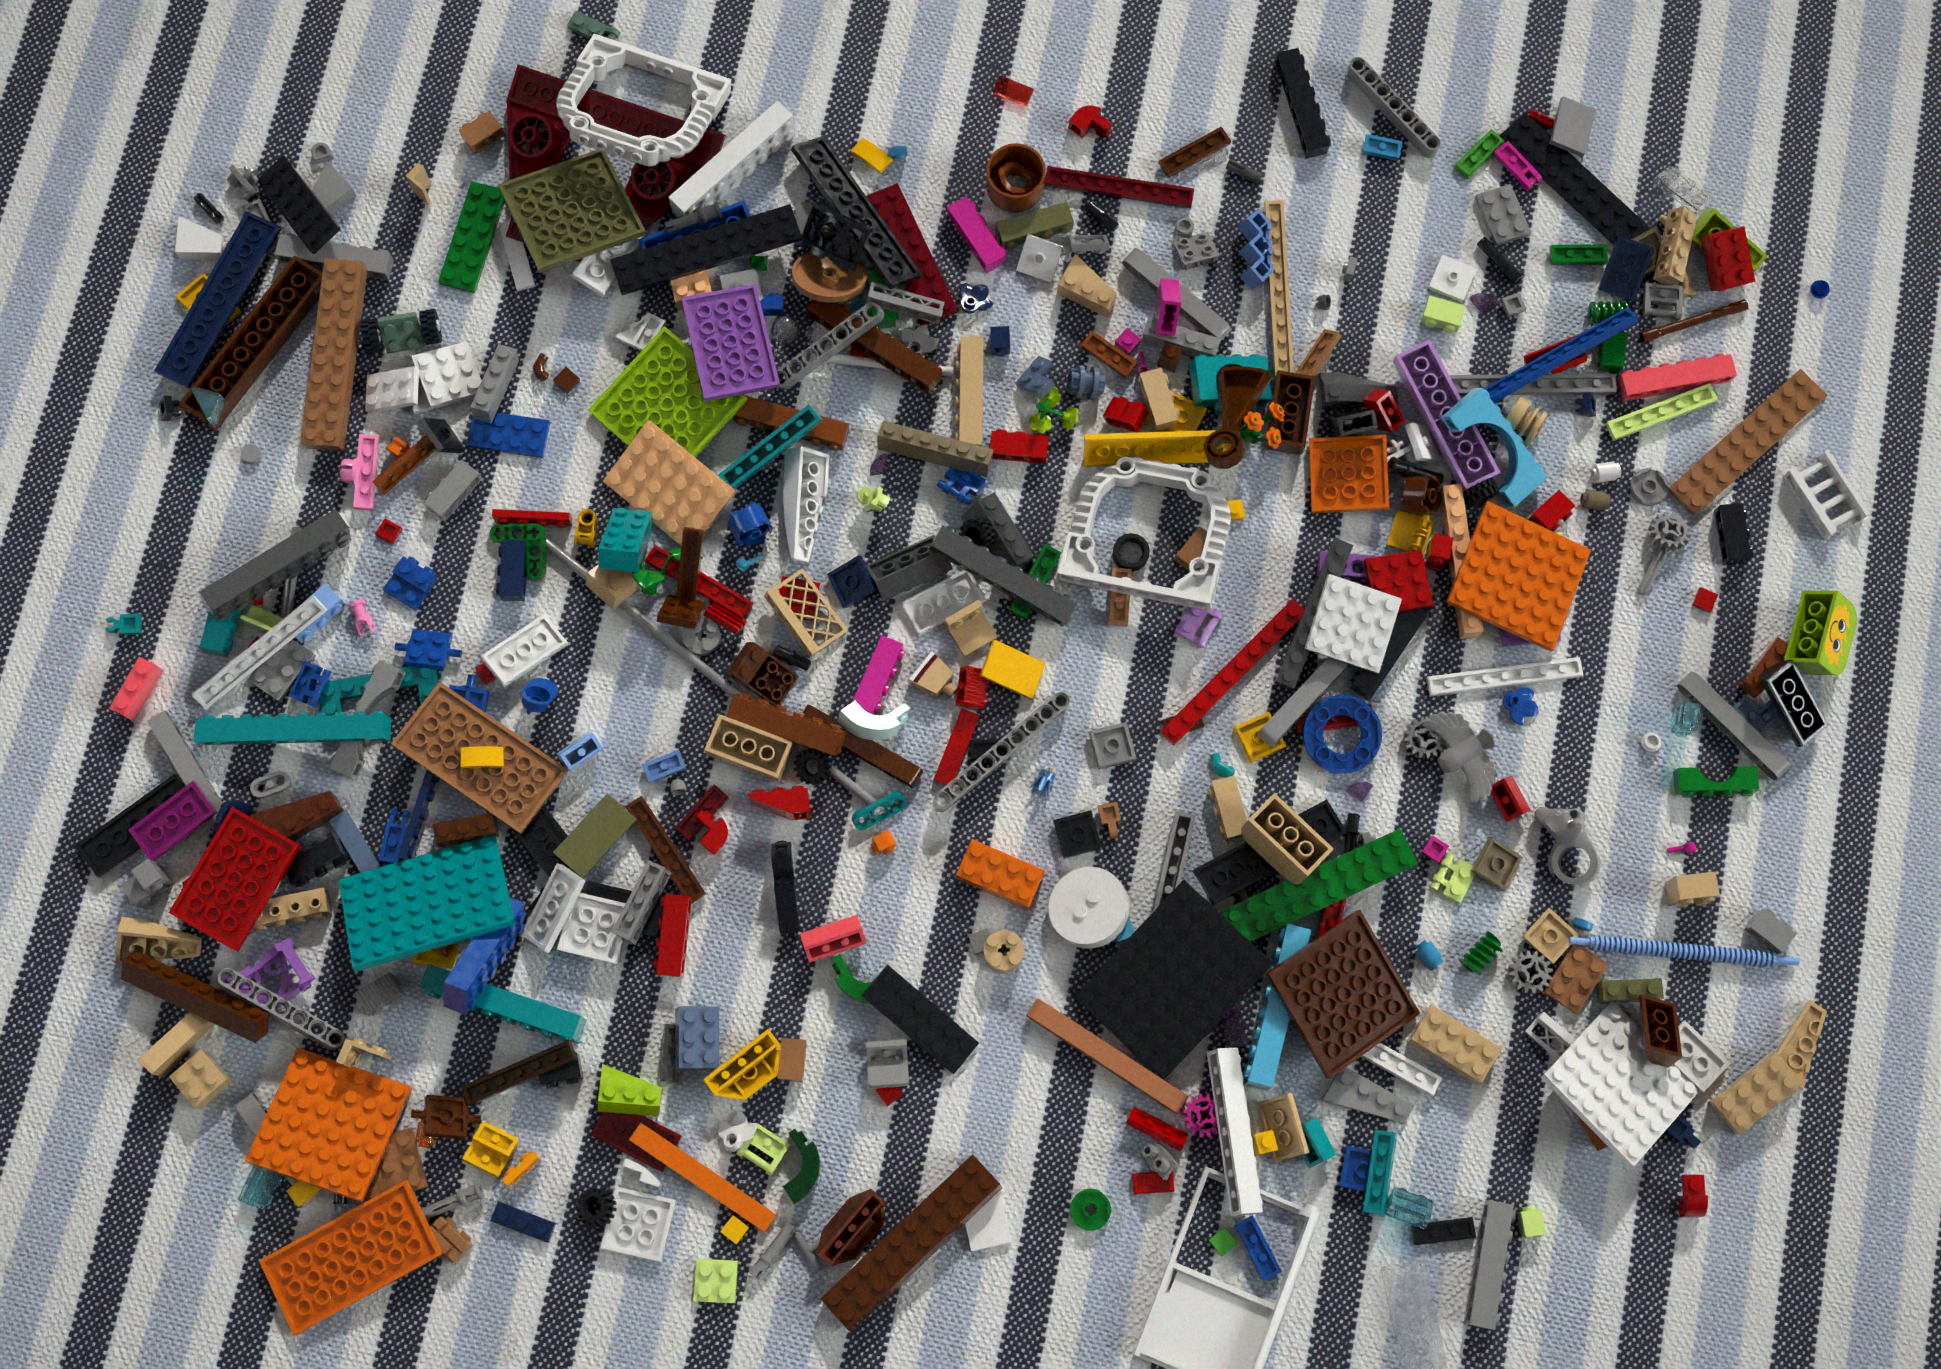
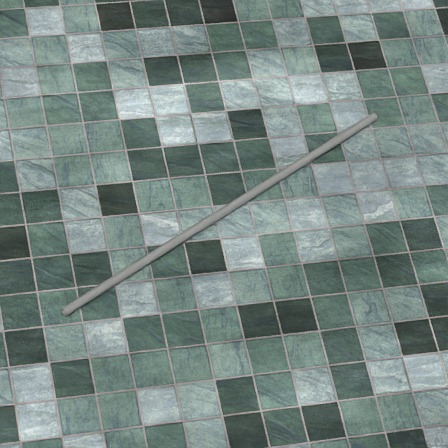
M529 531L528 534L536 536V534H539V531ZM546 537V550L586 581L589 571ZM625 600L618 605L620 609L731 697L740 694L741 691ZM792 741L794 747L800 752L811 749V747ZM810 759L819 766V763L815 759ZM834 765L829 769L831 771L830 776L864 803L869 805L877 801Z

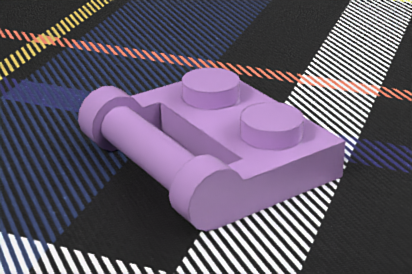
M1188 607L1174 633L1205 649L1208 644L1207 640L1224 615L1213 609L1207 611ZM1208 615L1211 617V620L1201 637L1198 638L1195 634Z

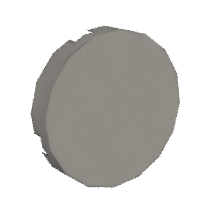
M1645 468L1639 470L1632 477L1629 490L1632 497L1638 503L1644 506H1654L1666 498L1669 483L1662 472L1652 470V468Z

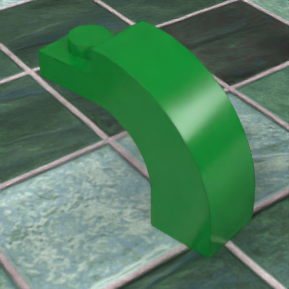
M841 955L833 957L835 963L831 965L836 975L841 974L840 977L835 979L841 991L853 1000L869 1003L861 995L872 982L863 983L856 980L849 973Z

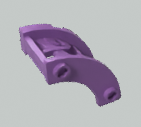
M290 938L273 945L267 953L258 959L260 963H257L252 969L248 966L238 972L250 980L255 979L259 985H262L261 973L263 971L274 976L282 975L277 995L287 1001L293 999L300 992H305L311 988L312 985L310 983L315 979V976L310 975L292 948L294 943ZM276 963L277 968H281V970L273 971L272 965ZM291 969H294V971L296 972V974H293V973H290V974H289V971H290ZM298 975L300 981L294 983L293 978ZM232 978L225 979L223 983H230ZM247 985L239 986L241 993L247 994L250 992V988ZM265 995L257 996V1001L260 1004H265V1002H268V998ZM277 1005V1006H275V1010H277L278 1008H280V1007L283 1006V1005Z

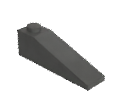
M1340 372L1319 373L1323 410L1366 407L1363 399L1376 388L1390 390L1398 405L1396 386Z

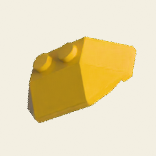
M767 1029L703 1080L715 1096L746 1101L778 1075L781 1045L771 1031Z

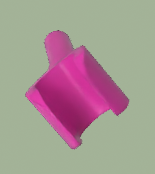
M1142 351L1139 352L1140 367L1137 371L1138 376L1141 373V369L1149 371L1148 366L1145 365Z
M1690 841L1677 847L1667 848V853L1685 849L1687 855L1697 851V848Z

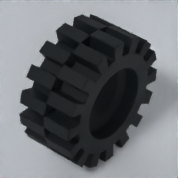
M1488 478L1466 489L1463 492L1464 500L1468 508H1471L1497 495L1499 489L1494 479Z
M975 518L963 522V526L959 529L962 531L959 533L960 536L969 537L979 547L984 546L987 549L993 547L991 542H995V538H992V536L996 534L992 532L994 527L989 526L991 524L990 521H986L985 518ZM975 529H978L980 533L979 543L974 539Z
M814 748L800 752L793 764L796 765L793 768L794 771L798 773L796 777H800V781H805V784L814 785L827 779V775L831 773L829 769L832 768V764L829 765L831 759L826 757L828 754ZM809 759H815L819 763V770L815 774L810 773L806 768V763Z
M590 1188V1190L584 1191L585 1194L580 1196L582 1201H577L580 1207H576V1211L580 1212L577 1214L578 1218H582L580 1221L585 1223V1225L593 1227L606 1226L605 1223L609 1224L611 1222L609 1218L615 1217L612 1212L617 1210V1208L613 1207V1205L617 1204L613 1200L615 1197L609 1191L598 1188ZM596 1200H600V1211L594 1216L592 1213L593 1204Z

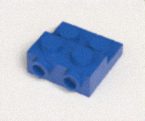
M403 556L393 569L392 577L382 590L416 611L438 579L431 568L425 566L423 569L418 565L419 562L415 558L409 556L407 559Z

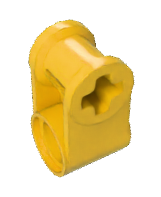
M584 509L578 515L577 529L574 535L575 546L582 544L590 545L594 548L596 545L598 519L590 509ZM587 516L593 517L590 523H584V519Z

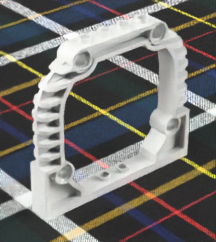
M593 34L576 60V67L559 91L557 112L564 126L570 131V139L572 141L635 163L655 166L658 161H669L670 157L680 158L685 153L691 152L698 145L712 120L716 119L730 95L731 79ZM624 64L691 85L692 112L683 127L676 134L663 139L651 135L638 138L596 124L589 114L579 111L577 106L593 81L604 80L608 71L623 68Z
M1122 457L1117 461L1116 465L1106 467L1105 470L1094 474L1084 485L1078 499L1070 532L1068 531L1057 572L1058 580L1210 611L1230 529L1231 514L1229 505L1220 491L1210 483V476L1204 471L1194 467L1184 468L1177 464H1163L1157 460L1147 461L1140 457ZM1123 468H1129L1130 470H1128V471H1123L1122 469H1123ZM1140 481L1186 490L1187 495L1192 500L1203 502L1207 505L1211 514V520L1202 555L1190 562L1189 573L1175 581L1173 589L1152 585L1147 581L1137 582L1127 577L1117 578L1100 574L1099 566L1093 559L1096 552L1095 542L1090 535L1098 505L1103 495L1112 487H1131ZM1198 482L1205 483L1202 486L1197 485ZM1083 546H1089V547H1090V548L1087 549V550L1081 549ZM1202 568L1203 571L1196 572L1195 569Z

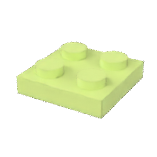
M696 1259L693 1301L735 1303L738 1261Z

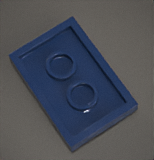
M1618 235L1598 290L1634 301L1655 247Z

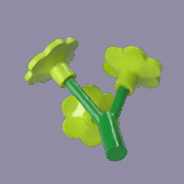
M1052 387L1044 398L1037 396L1040 402L1036 404V408L1041 413L1038 412L1035 416L1029 418L1030 429L1041 434L1051 430V418L1045 415V413L1049 412L1060 416V419L1063 421L1062 427L1071 430L1074 424L1078 422V409L1069 407L1066 412L1050 409L1054 408L1056 403L1061 400V396L1058 394L1059 390L1056 387Z

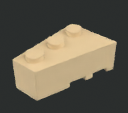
M1076 254L1073 256L1057 288L1058 294L1106 318L1116 302L1117 293Z

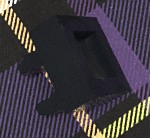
M163 396L159 402L162 421H170L172 416H180L182 410H175L173 408L174 406L178 407L180 401H172V396Z

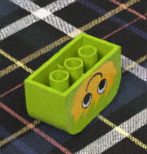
M1802 591L1784 661L1793 659L1800 674L1840 675L1846 667L1857 626V613L1854 605L1839 591Z

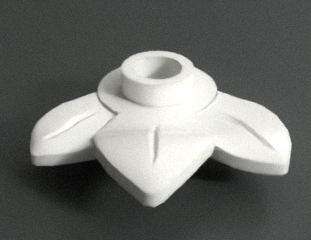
M739 1112L731 1123L721 1121L718 1133L723 1139L724 1147L731 1152L739 1150L744 1142L749 1141L754 1136L756 1124H748V1120L742 1112Z

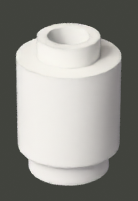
M1613 461L1594 464L1591 469V477L1597 483L1614 481L1621 477L1620 464Z

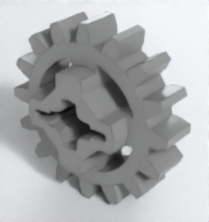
M1664 512L1662 516L1657 514L1652 519L1648 531H1650L1648 536L1654 538L1652 543H1658L1659 549L1663 546L1665 551L1671 548L1675 552L1677 548L1682 550L1684 545L1686 546L1689 542V538L1692 535L1689 532L1691 526L1685 525L1687 520H1680L1681 515L1675 517L1674 512L1671 515Z
M1421 717L1419 722L1417 719H1414L1412 724L1407 725L1408 730L1403 732V735L1407 737L1403 739V742L1408 743L1405 749L1412 750L1411 756L1416 753L1418 754V759L1424 755L1425 759L1428 760L1430 754L1435 758L1437 752L1441 753L1443 750L1441 746H1445L1446 743L1438 734L1434 735L1433 731L1423 727L1420 731H1414L1422 726L1421 723L1425 719ZM1423 735L1426 736V739H1427L1426 742L1423 741V740H1424V738L1422 737ZM1428 746H1435L1431 750H1426Z
M1527 950L1525 951V956L1520 952L1517 954L1518 958H1512L1514 964L1508 965V968L1512 969L1508 976H1513V980L1510 983L1517 984L1516 990L1523 988V994H1526L1528 990H1530L1531 995L1535 994L1536 990L1539 993L1542 992V986L1545 988L1549 986L1546 980L1550 981L1553 978L1548 975V973L1553 971V969L1547 967L1550 961L1544 962L1545 955L1538 957V951L1533 952L1531 955L1530 951ZM1529 959L1527 965H1520L1523 960ZM1531 969V972L1534 973V975L1529 976L1530 973L1527 972V970ZM1534 979L1541 980L1537 985H1532Z

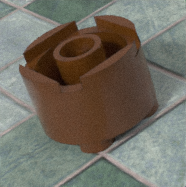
M1434 476L1406 477L1404 479L1403 495L1400 497L1401 506H1404L1411 515H1434L1433 512L1439 510L1442 499V492H1438L1437 487L1440 486L1439 480Z

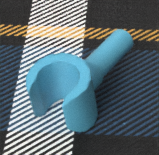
M761 554L748 561L740 557L736 561V566L739 570L746 571L752 563L763 559V556Z

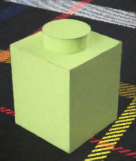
M1534 1206L1522 1207L1523 1212H1517L1521 1237L1546 1234L1541 1209L1535 1210Z

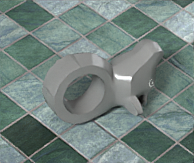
M1539 807L1534 812L1535 820L1542 824L1556 841L1548 858L1550 874H1556L1561 881L1569 885H1579V887L1593 881L1599 873L1601 861L1595 846L1585 830L1584 812L1579 808L1549 809ZM1582 848L1589 855L1590 867L1582 877L1570 878L1562 871L1561 858L1569 849Z

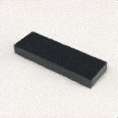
M1473 1217L1411 1225L1414 1245L1476 1238Z

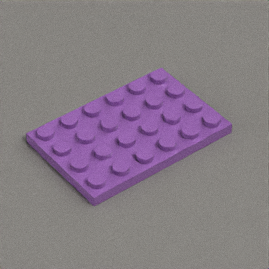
M756 284L681 297L705 402L780 387Z

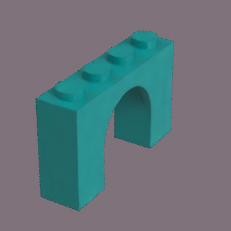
M1218 354L1213 357H1206V355L1195 356L1189 363L1194 407L1213 406L1219 400L1216 375L1221 371V368L1245 366L1268 370L1267 357L1259 356V354H1252L1250 356H1242L1240 354L1232 356ZM1270 382L1256 403V406H1266L1272 400Z

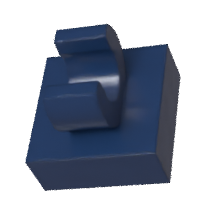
M1590 392L1582 393L1583 399L1578 398L1575 400V403L1583 405L1580 409H1575V412L1577 414L1585 413L1588 417L1596 416L1595 397Z

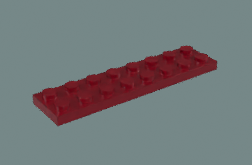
M898 183L867 195L866 197L922 273L920 279L904 284L906 291L943 301L944 306L941 319L958 313V309ZM930 305V307L939 309V306ZM920 319L922 325L932 324V322Z

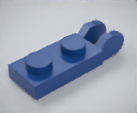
M393 808L391 810L389 822L386 824L379 862L393 864L401 861L397 857L408 827L409 810L403 812L401 824H396L398 809Z

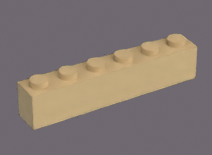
M961 337V343H957V355H960V361L956 362V372H960V379H956V390H960V397H956V408H960V415H956V426H959V433H956L955 439L982 446L983 337Z

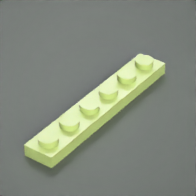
M1709 383L1608 421L1605 425L1613 441L1713 404L1718 398Z

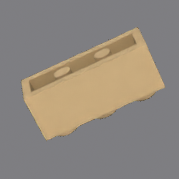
M1162 367L1140 373L1138 381L1154 431L1177 426L1180 413L1173 404L1175 401L1172 390L1169 391L1168 389L1169 379L1167 373H1163Z
M1235 775L1212 781L1210 787H1208L1210 799H1214L1215 802L1213 811L1215 817H1219L1221 825H1218L1220 836H1224L1225 841L1243 837L1241 828L1247 822Z

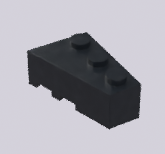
M333 832L326 834L328 838L320 843L315 841L311 844L312 848L305 851L300 850L296 854L286 871V875L292 885L295 887L305 886L310 882V879L323 877L328 873V870L334 867L335 869L346 865V861L350 860L342 841Z

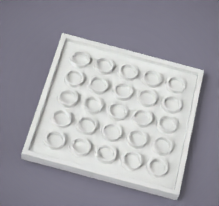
M1615 1002L1609 1003L1541 1076L1630 1169L1638 1163L1700 1091L1674 1065L1667 1068L1650 1063L1645 1051L1643 1031Z

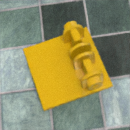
M1397 509L1386 545L1407 552L1422 550L1424 556L1434 521L1430 520L1429 515L1419 517Z

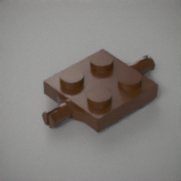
M426 1095L424 1110H411V1118L423 1119L424 1136L465 1140L468 1123H481V1115H469L466 1099L460 1097Z

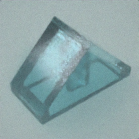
M197 387L191 388L207 420L213 427L216 426L226 400L220 393Z

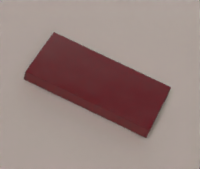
M602 1112L590 1135L663 1173L667 1165L629 1140L640 1123L676 1147L682 1136L643 1115Z

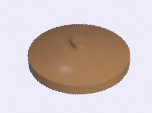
M809 251L801 255L794 262L792 282L801 294L810 299L827 303L843 302L858 296L864 290L867 284V269L860 259L856 272L833 264V261L829 260L826 256L822 259Z

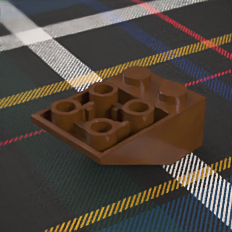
M746 642L725 673L739 685L758 697L769 701V704L775 707L781 704L799 677L755 642Z

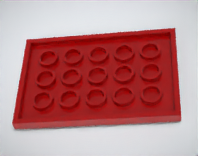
M232 807L168 913L234 951L239 952L301 845Z

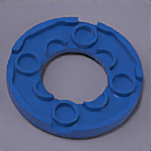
M1336 695L1320 701L1310 710L1303 725V743L1310 758L1322 769L1339 774L1351 773L1367 766L1377 755L1382 741V728L1375 711L1363 700L1349 695ZM1334 716H1349L1360 727V742L1349 753H1335L1324 742V726Z

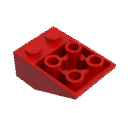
M793 786L789 790L777 787L768 792H764L763 789L753 790L752 793H748L750 804L791 821L811 819L810 796L808 788H804V786Z

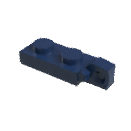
M1680 1115L1665 1130L1678 1143L1680 1142L1682 1145L1687 1143L1693 1149L1697 1148L1701 1143L1693 1135L1695 1132L1692 1128L1693 1126Z

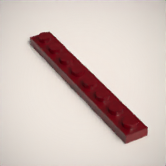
M1047 166L1044 185L1191 208L1194 188L1052 166Z

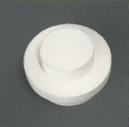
M1647 733L1642 737L1641 745L1644 750L1655 752L1661 746V739L1655 733Z

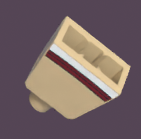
M933 651L929 653L909 678L910 685L935 698L942 691L952 697L958 689L950 682L953 679V672Z

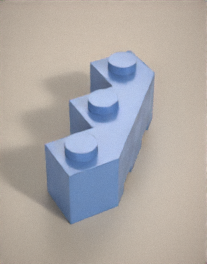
M1259 208L1237 227L1249 241L1238 252L1250 265L1240 275V278L1251 290L1260 285L1274 272L1273 264H1271V255L1273 254L1272 239H1270L1269 233L1271 222Z

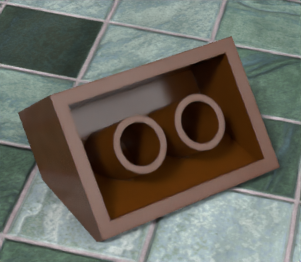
M1641 994L1639 995L1645 1051L1650 1063L1668 1068L1682 1058L1676 1004Z

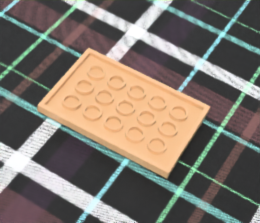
M647 420L603 480L604 483L637 510L652 512V522L679 545H682L684 527L704 530L705 535L737 492L649 420Z

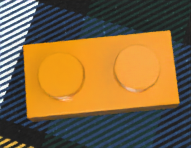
M534 1151L525 1153L520 1158V1164L515 1168L514 1166L510 1167L504 1173L505 1177L502 1181L506 1186L511 1187L541 1157Z

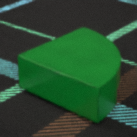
M749 256V263L754 269L767 271L768 256Z

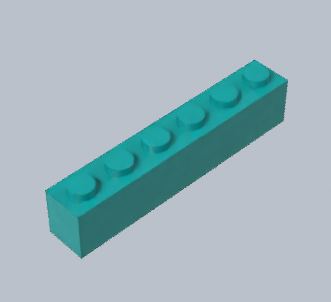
M808 404L719 473L718 476L735 490L822 423L823 419L814 407Z

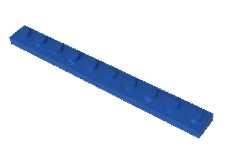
M1625 308L1484 389L1489 392L1493 403H1496L1592 347L1597 346L1599 343L1613 337L1622 330L1629 328L1639 321L1638 315Z

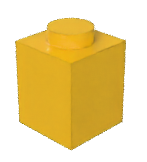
M1273 1130L1251 1135L1253 1138L1254 1156L1278 1150Z

